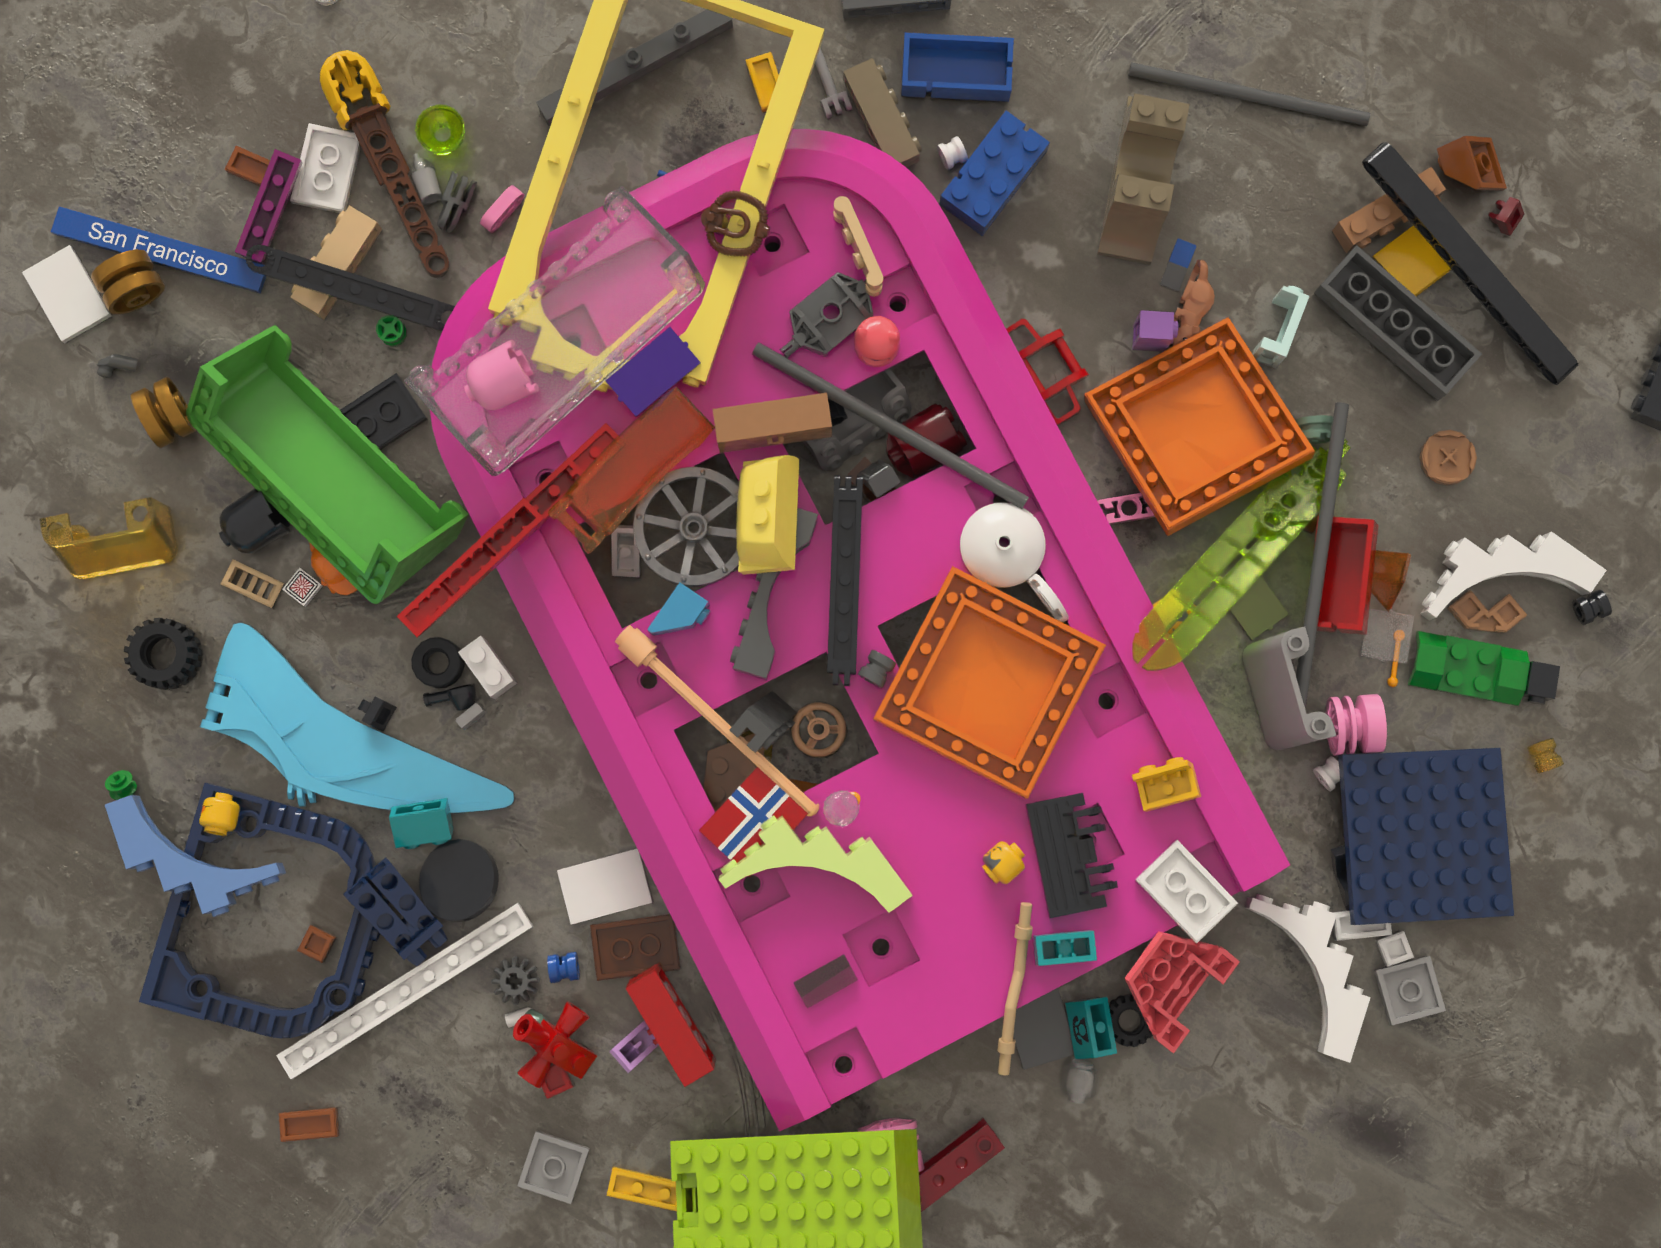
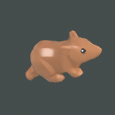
M1197 260L1179 302L1183 304L1182 309L1177 307L1175 311L1174 321L1180 320V327L1178 328L1177 338L1173 340V346L1200 332V327L1198 326L1201 319L1210 311L1214 304L1215 295L1213 288L1207 280L1208 265L1204 260Z

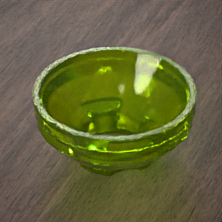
M439 104L428 107L419 115L416 121L415 132L419 143L433 154L444 155L454 152L460 147L465 138L466 130L463 118L457 110L450 106ZM446 127L451 131L448 140L438 141L435 138V133L439 128Z

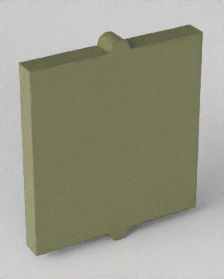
M1261 575L1247 585L1239 586L1237 592L1223 601L1250 640H1253L1266 630H1272L1274 624L1289 615Z

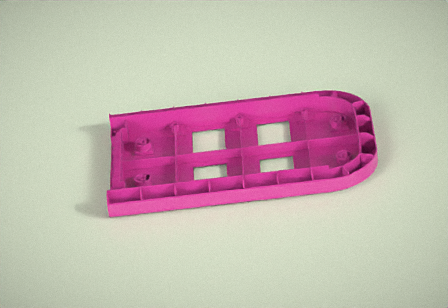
M792 129L766 206L768 211V222L766 224L770 226L769 236L763 239L758 251L749 256L706 386L699 384L698 388L684 384L682 382L683 379H681L640 415L635 417L624 402L618 401L617 394L611 389H608L606 393L591 388L590 382L580 380L578 384L564 379L563 373L553 371V374H547L537 370V365L531 359L541 330H537V333H532L521 329L520 323L510 321L509 324L499 322L493 319L494 314H491L488 310L506 256L488 268L468 288L456 304L438 340L429 383L430 415L438 450L481 537L520 500L526 498L538 487L546 477L553 473L605 423L626 443L571 499L496 568L779 1131L827 1110L833 1103L881 1078L888 1077L1003 1017L1014 970L1017 939L1014 937L1015 925L1019 924L1020 905L1022 902L1032 904L1030 925L1033 927L1032 939L1028 940L1025 974L1016 1009L1152 939L1158 931L1166 932L1177 926V923L1135 881L1175 840H1178L1231 896L1238 892L1247 891L1290 866L940 205L925 185L910 170L887 153L868 143L846 135L813 129ZM759 133L726 144L548 233L541 254L537 287L545 316L564 340L569 343L574 341L580 342V349L592 356L630 360L669 327L678 336L686 331L703 301L719 254L708 243L709 240H707V233L701 222V215L706 208L711 207V204L715 203L716 198L722 195V193L726 191L732 192L733 190L740 191ZM840 196L847 197L850 200L883 275L881 294L875 297L870 296L873 316L888 318L896 324L900 332V348L897 356L891 363L882 367L866 365L858 358L855 352V330L829 351L826 357L802 347L790 355L788 359L845 391L924 351L975 447L974 450L960 458L1029 497L1023 508L1028 510L1038 520L1045 536V555L1039 567L1045 582L1064 606L1069 616V619L1066 621L1067 624L1106 645L1028 799L1016 795L874 721L873 718L899 670L896 663L891 672H886V683L883 688H879L858 676L860 669L866 666L867 663H870L868 655L871 650H875L896 662L878 626L936 597L952 566L973 576L966 568L961 557V534L969 518L984 506L994 504L993 499L998 495L943 465L862 506L856 675H850V686L844 687L879 754L803 792L816 805L819 803L820 808L814 816H806L793 831L801 842L804 843L806 841L804 836L817 826L820 829L826 826L846 854L851 851L848 846L860 837H863L864 840L870 837L913 895L890 913L872 894L856 882L835 872L815 867L785 866L766 869L752 874L757 876L761 883L760 888L756 892H750L745 888L744 882L748 876L726 889L719 881V876L723 874L720 869L731 860L699 831L715 813V810L674 732L677 728L702 715L649 666L645 667L643 664L637 667L618 649L619 646L615 643V640L628 626L621 627L572 528L644 493L655 480L664 474L680 468L695 467L721 454L717 444L713 409L820 394L752 355L758 342L784 356L780 348L791 341L794 335L789 311L837 272L858 281L861 279L863 281L866 280L863 270H858L854 263L852 254L855 252L852 245L845 243L842 235V229L844 228L842 223L836 222L833 217L834 201ZM729 199L723 202L720 207L734 209L737 199ZM714 233L717 242L722 245L725 235ZM771 242L780 245V248L775 252H769L765 249L766 245ZM893 302H901L904 304L905 309L901 312H895L890 308V305ZM833 305L827 306L823 311L824 316L828 319H835L840 313L839 309ZM509 340H514L515 346L513 349L515 352L520 349L522 350L534 373L529 376L532 385L534 383L538 384L539 391L501 409L487 410L476 400L472 402L465 392L464 386L468 385L466 380L467 367L473 360ZM783 444L724 452L738 481L743 468V462L789 455ZM800 476L798 479L797 508L818 514V520L810 545L795 555V570L781 571L770 594L767 608V626L770 640L775 650V656L767 680L735 671L733 669L734 663L730 662L734 646L740 647L743 636L738 635L743 618L748 620L752 610L747 608L751 592L758 591L760 581H756L757 573L743 575L736 570L724 579L695 591V593L706 599L710 604L707 608L710 610V613L702 625L697 623L691 629L654 636L647 629L660 610L630 624L634 629L638 628L657 645L655 650L658 654L657 658L713 710L826 652L828 654L833 522L827 525L824 524ZM1007 538L999 539L1000 546L1008 547L1009 540ZM648 674L657 676V684L651 689L644 688L642 684L643 678ZM839 674V678L844 685V674ZM1106 694L1112 699L1110 709H1103L1099 705L1098 699L1100 695ZM1177 757H1183L1184 760L1193 763L1201 797L1148 812L1143 811L1138 786L1133 781L1132 774L1139 773L1138 769L1144 766L1155 765L1157 768L1167 765V760ZM848 793H858L860 795V803L857 805L855 799ZM1083 793L1086 805L1073 807V810L1079 811L1101 806L1102 813L1095 816L1077 817L1078 828L1091 827V825L1099 823L1105 824L1106 828L1105 831L1086 834L1089 838H1093L1098 862L1085 864V867L1090 868L1111 863L1114 865V870H1111V872L1088 875L1090 885L1103 884V882L1112 880L1117 881L1118 888L1091 893L1092 897L1105 895L1107 907L1049 918L1026 804ZM1000 841L1006 842L1009 846L1015 843L1025 854L1022 858L1025 869L1008 884L1001 882L995 884L982 869L984 854ZM1084 930L1094 931L1097 961L1044 966L1035 965L1033 935ZM880 938L887 940L889 943V949L883 955L876 954L872 948L874 941ZM846 1056L851 1059L852 1066L848 1071L842 1072L836 1068L835 1062L839 1057Z

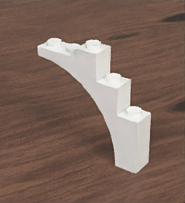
M1553 532L1543 536L1538 535L1530 545V549L1510 535L1500 539L1495 538L1487 549L1490 554L1467 538H1463L1457 542L1452 541L1445 550L1444 554L1447 557L1442 564L1451 569V571L1447 569L1441 575L1437 582L1440 584L1439 588L1435 593L1431 591L1424 599L1422 605L1425 608L1420 614L1426 619L1432 620L1442 612L1451 600L1467 588L1481 581L1500 576L1524 575L1544 578L1562 584L1583 596L1593 591L1607 570Z
M1257 894L1256 899L1248 897L1244 908L1265 917L1281 928L1299 947L1310 964L1318 984L1322 1005V1031L1317 1051L1350 1063L1371 997L1362 995L1364 989L1349 984L1344 989L1353 955L1346 953V947L1330 943V946L1327 947L1337 914L1329 912L1330 906L1315 901L1313 906L1304 905L1300 914V908L1286 903L1283 904V907L1273 905L1272 898Z

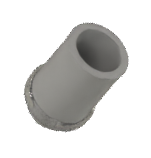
M418 153L414 154L415 160L410 165L409 177L413 180L421 202L423 204L435 203L442 198L435 173L436 168L429 160L420 158Z

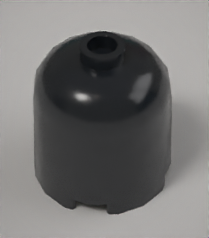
M254 488L222 511L220 515L222 531L219 532V536L227 547L232 545L242 553H253L290 533L291 530L288 527L291 525L266 500L262 491L258 492Z

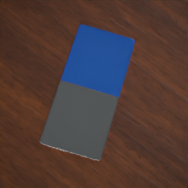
M1177 239L1160 285L1175 291L1180 290L1196 249L1195 244Z

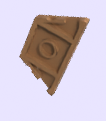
M753 733L743 738L750 742L755 734ZM731 742L707 752L704 791L715 812L757 768ZM762 747L758 751L764 756L765 749Z

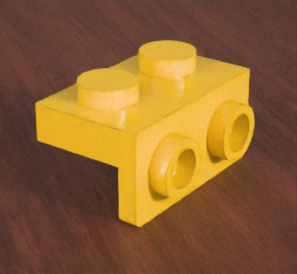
M1177 757L1167 760V765L1157 768L1155 765L1144 766L1138 769L1139 773L1132 774V779L1138 786L1143 811L1148 812L1201 797L1193 763L1184 760L1183 757Z

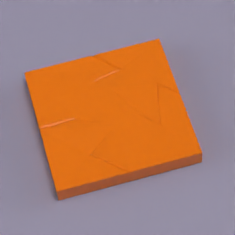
M1229 317L1084 394L1085 404L1167 537L1307 462L1314 456L1315 450Z
M952 566L873 720L1016 795L1028 799L1106 645Z

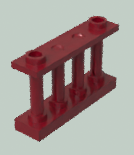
M983 1117L923 1163L924 1170L919 1172L921 1212L1005 1149L1000 1139Z

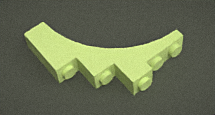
M774 815L760 825L763 830L759 832V836L764 843L761 846L758 842L754 843L744 851L746 857L738 863L734 859L720 869L723 874L719 876V881L726 889L744 877L766 869L785 866L815 867L835 872L856 882L872 894L889 913L913 896L870 837L866 840L860 837L848 846L851 851L846 854L826 826L822 829L817 826L804 836L806 841L802 843L785 818L780 816L776 819Z

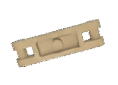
M840 196L834 201V220L842 223L844 227L842 235L845 243L852 245L855 252L852 254L854 263L858 270L862 269L866 277V293L872 297L881 294L883 287L882 272L850 200L847 197Z

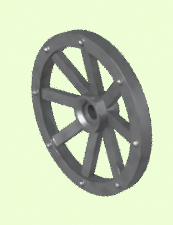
M701 467L676 469L655 480L640 498L633 522L636 546L649 568L674 584H679L680 582L690 587L709 585L730 575L739 566L737 550L725 564L707 540L706 535L736 539V529L708 526V524L737 503L739 487L723 474ZM696 478L697 485L692 513H688L670 487V484L684 479ZM706 480L718 484L731 495L702 516ZM661 490L682 518L681 521L646 514L652 500ZM644 523L680 530V533L650 551L645 540ZM693 523H697L699 526V530L696 533H691L688 530V527L693 525ZM684 540L687 541L681 574L669 570L656 560V558ZM699 542L718 569L707 574L689 575L695 544Z

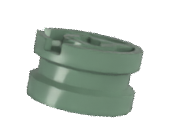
M1307 416L1295 420L1310 444L1330 442L1331 426L1333 423L1332 416Z

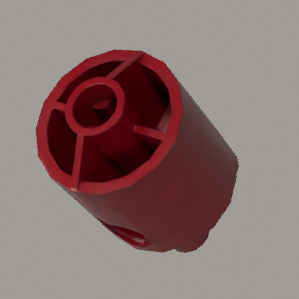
M935 403L901 423L953 454L959 453L963 450L962 447L967 445L962 433L959 430L956 432L951 424L954 418L946 406L942 408L940 404L937 405ZM887 432L886 454L896 470L916 478L940 464L937 460Z

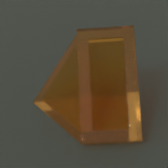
M1376 550L1371 593L1390 612L1405 583L1411 554Z

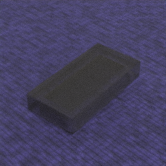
M843 954L793 983L806 1007L809 1008L856 982L858 979Z

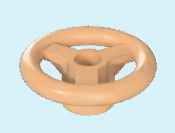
M814 702L807 704L793 718V721L796 723L791 728L792 739L797 748L808 756L819 758L829 756L835 753L845 740L846 722L837 708L828 703ZM821 710L828 712L835 718L837 725H829L825 719L816 718L813 711ZM805 716L809 721L807 729L810 735L806 744L801 739L799 732L800 723ZM817 724L824 727V732L820 735L815 734L813 731L814 726ZM829 734H838L836 740L829 747L814 749L818 740L825 739Z

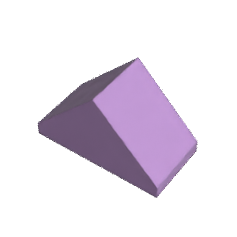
M645 1020L609 1051L627 1073L659 1046V1044L655 1045L653 1043L655 1039L653 1034L649 1035L647 1033L649 1027Z

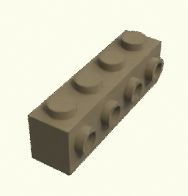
M871 58L843 71L844 84L875 147L893 157L906 168L918 163L919 152L922 151L920 143L916 136L911 137L907 129L910 128V124L905 113H899L896 106L898 104L897 96L892 88L888 90L884 82L887 78L882 66H877L874 59Z

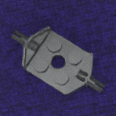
M837 272L791 309L789 313L794 335L791 341L780 348L784 356L789 358L796 350L803 347L826 357L828 352L853 333L863 320L872 317L873 310L870 296L865 290L866 280L863 281L861 279L858 281ZM833 305L839 309L840 313L837 318L828 319L824 316L823 311L827 306Z

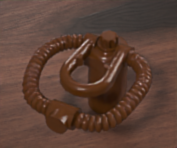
M733 190L732 192L726 191L722 193V195L716 198L715 203L711 204V207L706 208L701 215V222L705 227L707 240H709L708 243L715 251L724 255L727 254V256L742 257L743 255L745 257L756 253L760 245H762L763 239L765 237L768 238L770 233V226L766 224L768 222L766 207L756 197L750 196V194L747 195V193L744 194V192L741 193V191ZM729 199H740L748 202V204L755 206L759 212V222H757L754 234L755 240L751 246L745 247V249L725 247L717 242L714 233L731 238H741L750 229V219L745 212L720 207L723 202ZM736 215L742 217L744 227L740 232L729 231L727 228L730 221L729 216Z

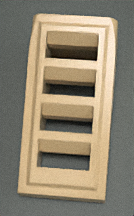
M233 559L220 585L272 608L284 583ZM237 570H242L243 573L237 585L232 584L231 582ZM247 575H253L247 590L241 588ZM258 579L264 580L257 595L252 593ZM268 584L274 585L268 598H262Z

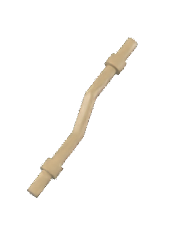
M1027 902L1021 903L1019 924L1015 925L1014 937L1017 939L1014 970L1005 1004L1002 1037L998 1040L997 1049L1000 1053L998 1074L1009 1075L1011 1054L1015 1053L1016 1041L1013 1039L1016 1008L1025 974L1028 940L1032 939L1033 927L1030 925L1032 904Z

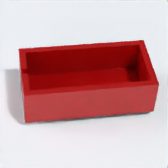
M1333 517L1317 631L1336 632L1337 627L1341 633L1367 635L1378 535V524L1375 520Z

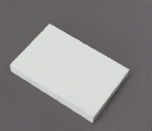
M308 124L300 157L303 164L293 187L290 199L292 204L335 213L346 211L361 145L354 132Z
M71 245L22 272L63 343L68 342L112 316Z
M1175 840L1135 879L1195 943H1198L1238 904L1178 840Z
M638 849L557 870L571 925L653 903Z

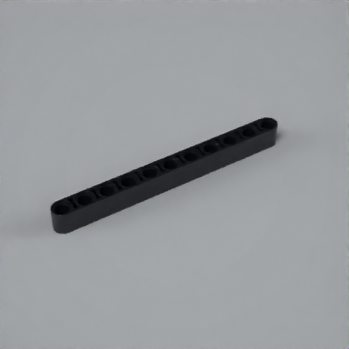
M1382 142L1362 161V165L1369 175L1543 376L1554 385H1558L1578 366L1575 357L1401 155L1389 143Z

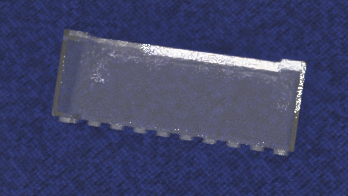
M620 186L616 191H612L606 196L603 210L607 218L603 222L597 223L583 240L573 244L564 257L552 263L545 274L538 280L532 281L526 291L517 299L511 300L496 318L486 322L483 329L474 337L466 340L462 348L452 357L446 358L439 369L434 371L430 365H420L415 367L404 380L491 476H497L508 469L689 306L705 288V282L689 253L623 186ZM509 340H514L515 346L513 349L515 352L520 349L522 350L534 373L529 376L532 385L534 383L538 384L539 391L501 409L487 410L476 400L472 402L465 392L464 386L468 385L466 380L467 367L473 360Z

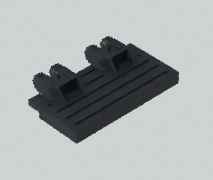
M1083 793L1026 804L1049 918L1107 907L1105 895L1092 897L1091 893L1118 888L1117 881L1112 880L1103 882V884L1090 885L1088 875L1111 872V870H1114V865L1111 863L1090 868L1085 867V864L1098 861L1093 838L1080 840L1079 836L1105 831L1106 828L1105 824L1101 823L1091 825V827L1078 828L1077 817L1095 816L1102 813L1101 806L1079 811L1073 810V807L1086 805Z

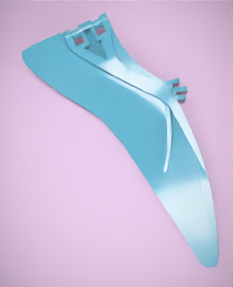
M244 623L233 625L226 638L218 662L217 672L213 680L216 682L213 693L210 692L206 704V709H208L206 718L202 719L200 727L236 738L262 754L288 781V799L294 800L295 791H297L299 807L306 806L305 794L308 795L310 803H316L315 793L349 803L391 810L393 806L448 798L451 813L500 809L513 804L514 792L506 786L364 725L324 702L302 679L286 658L263 635L250 625ZM227 685L231 686L228 697L224 696ZM219 712L223 713L221 723L216 722Z

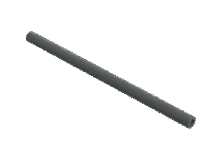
M1131 62L1128 76L1363 126H1367L1370 119V113L1133 62Z

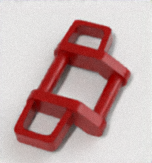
M1020 319L1006 328V330L1010 334L1021 326H1026L1037 340L1019 351V354L1056 424L1060 425L1081 411V406L1071 386L1082 381L1089 374L1085 368H1081L1063 339L1065 335L1061 329L1040 337L1026 319ZM1054 344L1072 374L1045 389L1027 359L1045 347ZM1067 389L1074 408L1062 417L1056 418L1046 401Z

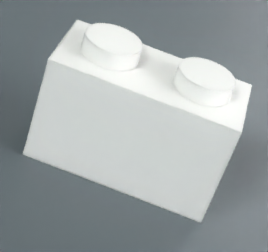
M479 636L458 652L491 698H498L517 684L514 677L484 637Z

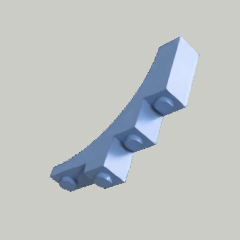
M130 795L105 804L125 868L136 869L137 873L153 868L154 862L164 892L174 891L175 895L191 890L192 884L202 914L212 913V916L216 917L230 912L228 907L236 904L234 892L236 897L253 891L251 886L262 883L263 887L277 883L280 881L278 876L286 874L283 863H273L252 869H231L217 867L193 858L178 849L160 832L149 817L140 796Z

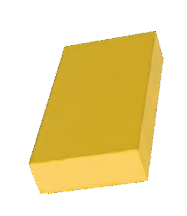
M771 52L745 60L762 113L768 109L779 76Z

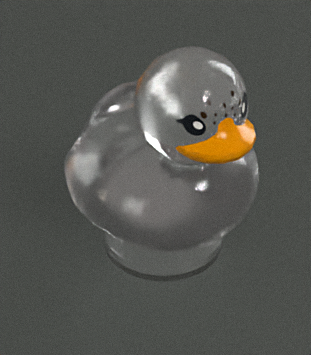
M843 790L830 794L824 801L823 811L826 820L835 826L844 827L851 824L859 814L860 795L856 792Z

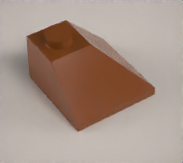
M1463 136L1437 148L1439 155L1438 164L1445 175L1476 190L1503 191L1507 189L1491 138Z

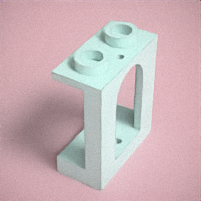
M1283 286L1274 297L1272 303L1286 308L1288 311L1277 340L1274 341L1263 337L1254 348L1252 354L1257 362L1276 369L1287 357L1309 299V295L1303 294L1304 291L1295 286Z

